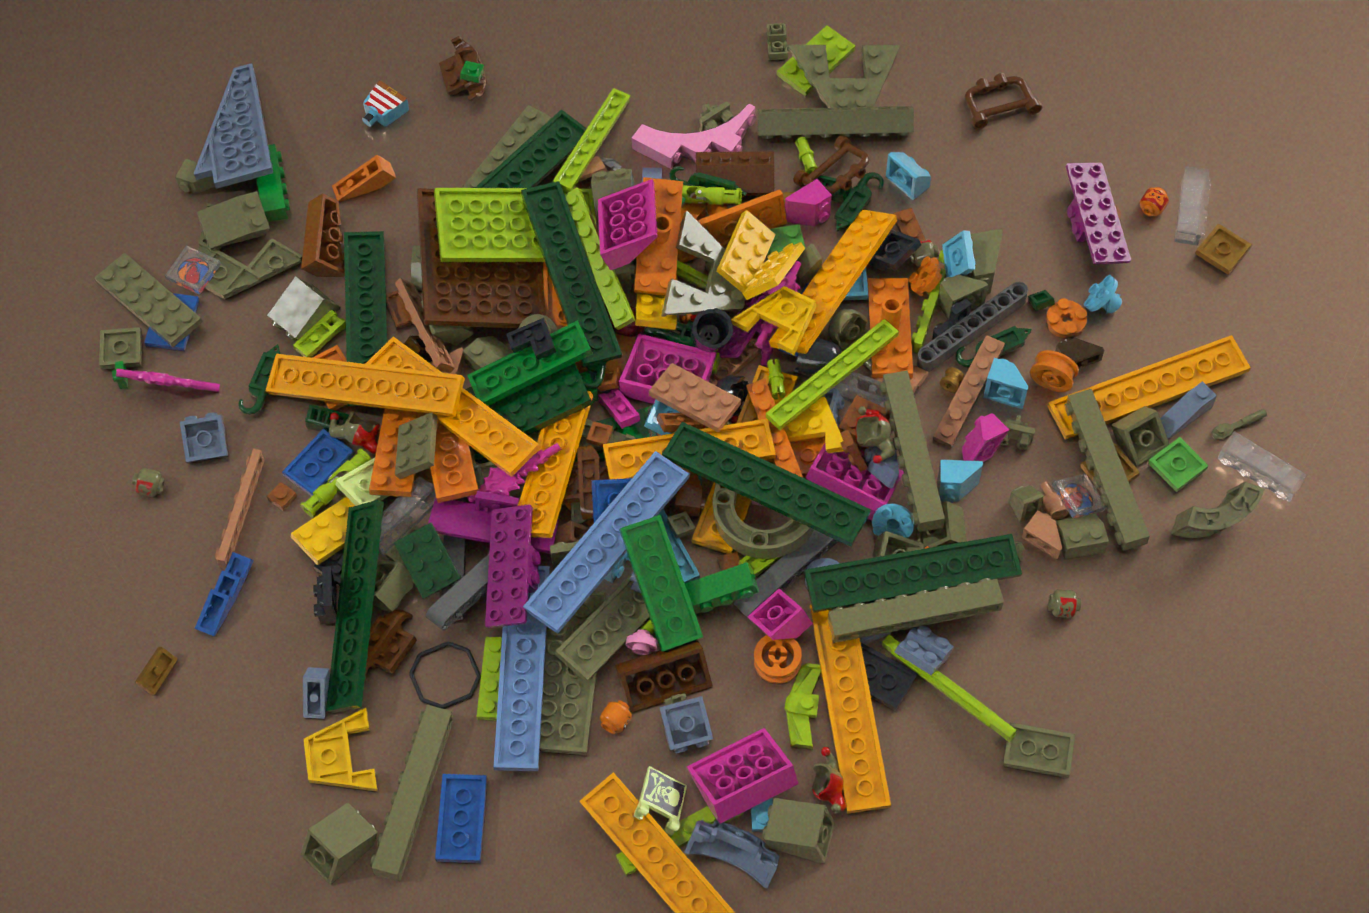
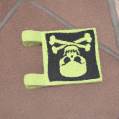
M649 766L634 817L642 820L643 815L646 816L649 809L669 818L665 832L672 836L674 831H677L680 827L679 819L687 785Z

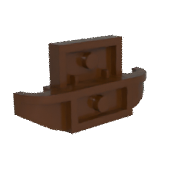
M458 36L451 40L456 49L455 55L440 62L439 65L447 93L453 96L467 89L470 95L468 99L474 101L484 93L487 80L484 72L479 83L460 79V73L466 61L481 64V60L477 51Z
M591 445L578 447V462L573 464L562 504L580 502L583 520L593 519L591 480H600V458Z
M393 610L383 617L379 616L370 628L365 681L368 669H375L376 666L393 674L417 642L416 637L403 631L401 626L405 619L413 617L411 613L404 610Z

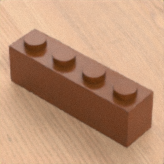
M323 193L308 202L301 269L316 277H345L344 252H342L341 248L343 234L339 231V225H341L339 202Z

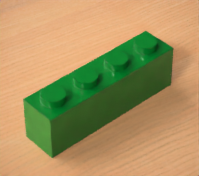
M275 144L269 145L274 173L257 177L259 198L268 222L288 219L287 211L290 210L289 200L285 199V195L288 194L286 183H282V179L285 178L284 168L280 167L279 164L283 162L281 151H277Z
M748 562L685 583L695 614L712 611L714 607L720 605H730L735 600L747 599L759 592L754 571Z

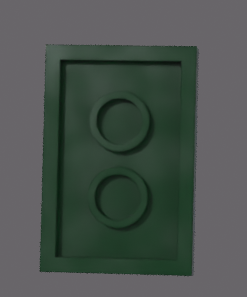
M429 523L394 542L423 599L434 595L461 579L433 523Z

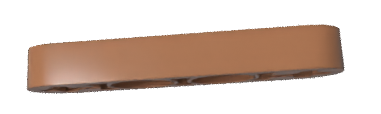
M750 339L739 356L742 359L741 363L734 364L731 362L732 358H723L718 364L717 372L722 369L728 372L726 376L736 375L759 354V348L755 345L757 339ZM747 346H749V347L754 346V349H751V348H750V349L747 350ZM717 373L711 374L709 383L716 386L723 377L718 376Z

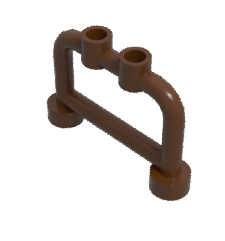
M1003 73L997 74L994 77V81L987 82L986 78L977 80V86L969 88L965 94L966 103L973 116L971 123L974 129L977 130L987 126L988 120L986 117L1022 107H1025L1030 115L1037 114L1042 110L1039 99H1034L1024 79L1017 76L1005 77ZM1010 84L1019 85L1025 97L1022 100L981 111L978 110L973 99L974 94H986L991 89H1004Z
M839 136L834 144L835 149L838 150L811 174L803 170L797 171L793 181L800 187L808 185L846 153L850 152L862 160L858 164H852L849 172L844 176L839 175L832 186L825 187L830 194L837 192L841 188L849 190L852 186V178L857 177L861 179L866 173L865 167L869 164L870 160L869 155L865 151L851 145V141L847 137Z

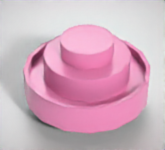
M637 630L636 633L627 636L626 646L632 649V652L635 654L648 655L649 652L657 650L658 641L650 635L649 631Z

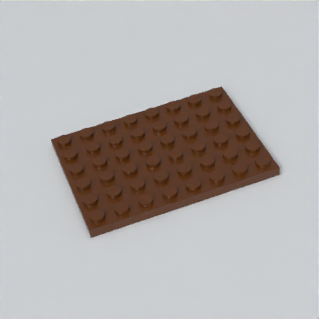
M417 189L424 325L519 328L522 321L528 316L534 314L546 316L541 262H441L438 229L436 228L437 218L434 189Z

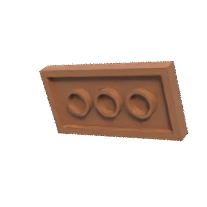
M673 363L649 390V396L718 433L741 405L740 398Z

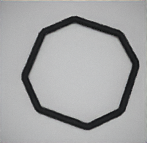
M445 642L420 652L409 672L420 701L442 709L471 698L481 679L480 671L471 651L452 642ZM450 646L467 653L477 677L469 694L442 705L423 697L414 672L422 656Z

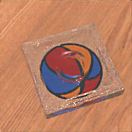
M186 245L166 273L165 278L200 295L220 267L221 262Z
M1086 474L1056 480L1052 484L1053 489L1073 519L1101 512L1106 508L1102 506L1100 495Z

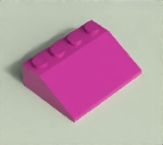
M653 179L598 199L600 255L610 270L629 264L657 238Z
M638 334L619 380L620 391L625 397L654 404L655 399L649 396V390L671 363L709 382L716 352H706L696 347Z
M824 444L810 467L806 480L822 485V487L871 509L867 519L872 520L875 511L889 503L904 471L899 469V475L893 488H888L867 469L860 472L857 465L852 466L848 458L850 453L845 454L844 451L827 453Z
M765 728L687 766V770L710 811L720 824L799 784L793 764Z

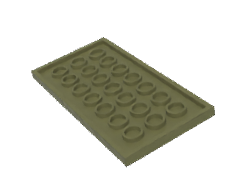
M593 591L558 634L547 627L540 751L587 755L597 672L586 683L554 653L606 600V592Z

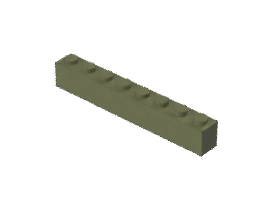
M912 106L758 109V136H762L765 139L774 138V135H781L782 138H792L793 135L810 138L812 134H820V137H831L832 134L850 137L851 134L858 133L859 136L863 137L870 136V133H878V136H889L890 133L906 136L909 135V132H914V108Z
M908 370L884 374L883 381L879 384L881 395H885V412L889 413L891 418L888 421L891 425V432L894 431L895 435L893 438L894 448L899 451L900 455L897 456L898 465L904 471V475H902L903 486L907 487L909 492L907 493V502L913 508V512H911L913 525L917 524L918 532L943 528L945 517Z
M1092 389L1068 395L1067 402L1064 405L1065 411L1068 416L1071 415L1073 420L1071 423L1072 429L1075 434L1078 433L1080 438L1079 447L1087 456L1086 465L1089 470H1093L1095 475L1093 482L1095 488H1099L1101 492L1100 500L1102 506L1108 510L1107 518L1109 524L1115 528L1117 544H1121L1123 551L1148 544L1150 535Z
M985 578L978 581V583L970 584L965 582L957 587L949 588L944 586L936 591L928 592L924 590L911 596L899 595L891 600L878 599L870 604L857 603L853 607L845 609L844 607H836L829 611L828 623L833 643L1000 611L1004 601L998 580Z
M426 705L425 711L420 713L418 720L420 726L418 731H415L413 734L412 750L408 751L405 757V764H407L405 771L400 772L398 784L400 785L398 791L392 795L391 804L393 806L391 812H387L384 825L386 827L384 833L379 834L377 846L379 847L377 853L372 855L370 867H372L374 875L396 881L401 880L454 720L453 713L450 710Z

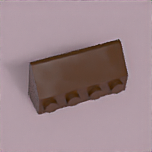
M774 151L696 152V173L700 172L735 181L736 185L746 192V196H762L775 191Z
M697 639L665 651H656L615 665L627 705L630 707V712L665 702V699L671 698L674 695L684 693L687 695L713 686L703 647Z

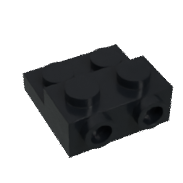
M891 229L869 261V265L885 271L887 268L896 271L921 246V242L917 238Z
M331 566L322 567V575L317 577V584L313 585L314 597H317V604H314V616L319 618L320 624L336 623L337 583Z

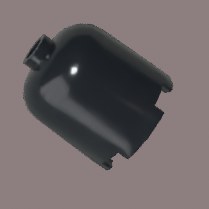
M717 308L701 311L695 317L691 328V340L694 346L706 352L720 351L729 342L733 334L730 316Z
M817 337L806 354H798L796 364L800 365V367H796L794 373L812 377L842 353L840 347L833 342Z

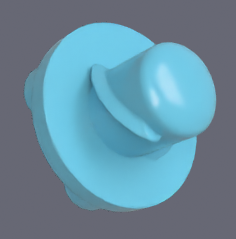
M1108 275L1099 284L1094 283L1088 290L1090 295L1084 302V306L1091 312L1101 307L1106 310V314L1116 312L1122 304L1120 294L1115 293L1118 281L1111 275Z
M883 505L873 515V533L877 536L888 531L908 538L914 530L911 512L901 505Z

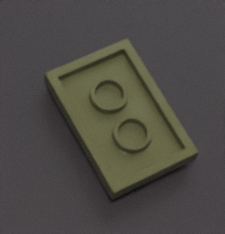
M434 413L426 414L399 425L395 476L399 479L434 466L438 417Z
M1009 723V725L1016 729V735L1010 742L1006 741L1003 766L1069 778L1075 734Z

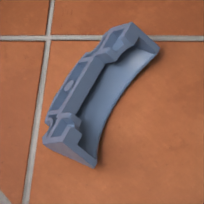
M703 820L696 822L684 851L686 854L706 855L726 861L748 873L765 888H768L777 869L780 857L776 852L767 849L764 841L748 831L727 823L720 824L718 821H714L713 824H708Z

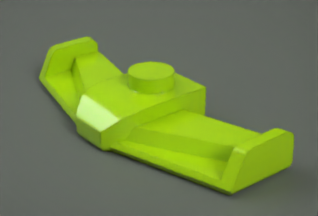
M803 664L789 696L786 697L785 711L791 747L813 749L809 718H817L819 695L812 693L821 673L819 664Z

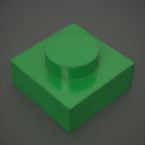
M466 61L460 73V79L479 83L484 72V65Z
M123 361L115 362V370H112L113 381L118 383L120 389L128 388V378L116 377L117 368L127 369Z

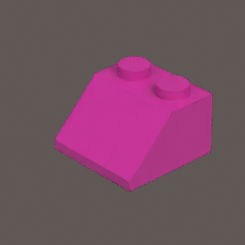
M818 179L785 198L787 223L816 226L828 220L830 217L832 195Z
M993 413L985 417L980 416L975 421V428L965 437L966 442L962 447L963 461L985 462L991 459L1010 429Z
M781 589L774 592L747 616L749 620L772 640L798 638L813 624L803 608Z

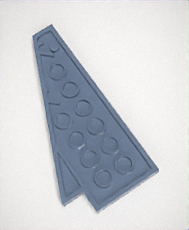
M252 63L233 69L194 171L196 180L213 176L216 189L274 173L257 80Z

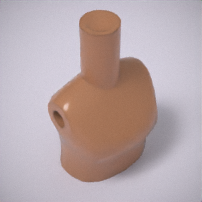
M1047 481L1043 482L1040 486L1045 494L1041 504L1044 511L1053 520L1068 515L1070 509L1066 505L1062 493L1053 492Z

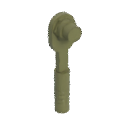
M1261 409L1235 423L1220 424L1213 429L1212 435L1217 440H1223L1231 436L1233 430L1266 417L1267 412L1265 409Z

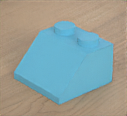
M890 152L888 154L886 177L908 197L914 200L930 187L931 176L926 169H922L912 157H908L904 152Z
M994 358L987 377L983 398L1023 410L1028 390L1027 383L1014 363L1006 359Z
M941 460L937 478L940 501L959 502L980 482L983 461Z

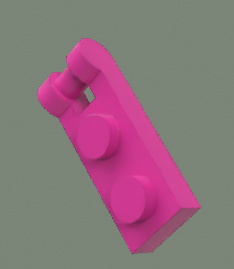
M618 388L612 389L610 393L598 395L600 404L607 409L621 428L631 426L640 421L639 413Z

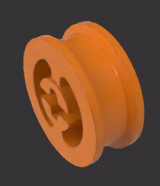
M1051 350L1040 351L1035 357L1036 364L1032 365L1030 369L1031 378L1040 386L1055 392L1071 390L1074 383L1073 379L1079 372L1077 364L1062 353Z
M766 635L758 641L754 650V666L756 672L763 680L773 684H783L794 679L799 673L802 664V652L800 645L794 638L772 640ZM768 650H769V655H768V664H769V666H767V665L764 663L763 659H762V658H763V655H764ZM787 651L793 656V661L789 666H787Z

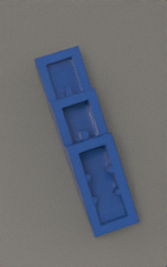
M232 552L225 571H221L214 590L211 589L194 629L212 636L217 634L231 610L254 560Z

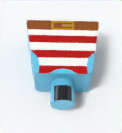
M379 80L364 100L363 105L366 115L362 120L369 127L376 121L383 126H388L409 111L408 100Z

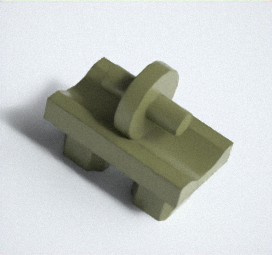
M726 101L719 106L715 104L711 107L707 103L703 105L704 112L700 114L699 130L701 132L718 127L720 122L724 124L733 119L734 116L730 112V104Z
M1017 415L1016 420L1008 419L1007 422L1001 421L1010 430L1000 445L1006 446L1009 443V439L1018 440L1016 446L1018 449L1027 450L1029 444L1033 441L1035 428L1027 427L1028 423L1020 422L1021 415Z

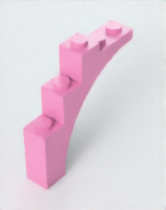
M748 104L730 121L716 128L697 133H668L642 124L632 137V149L670 169L681 161L682 156L696 163V152H742V139L749 125L752 126L756 120L755 106Z

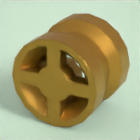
M948 367L945 371V377H942L940 380V385L945 390L955 393L965 376L960 370Z

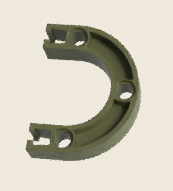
M719 484L715 485L713 495L715 525L723 540L734 550L754 558H777L799 549L812 536L814 529L793 519H790L781 527L771 530H760L748 526L738 517L735 511L738 493L722 488ZM722 500L728 501L726 503H721ZM758 542L763 543V545H760V546L755 545V544L758 543Z

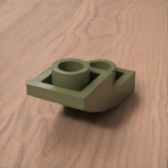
M785 23L766 24L769 60L788 59Z

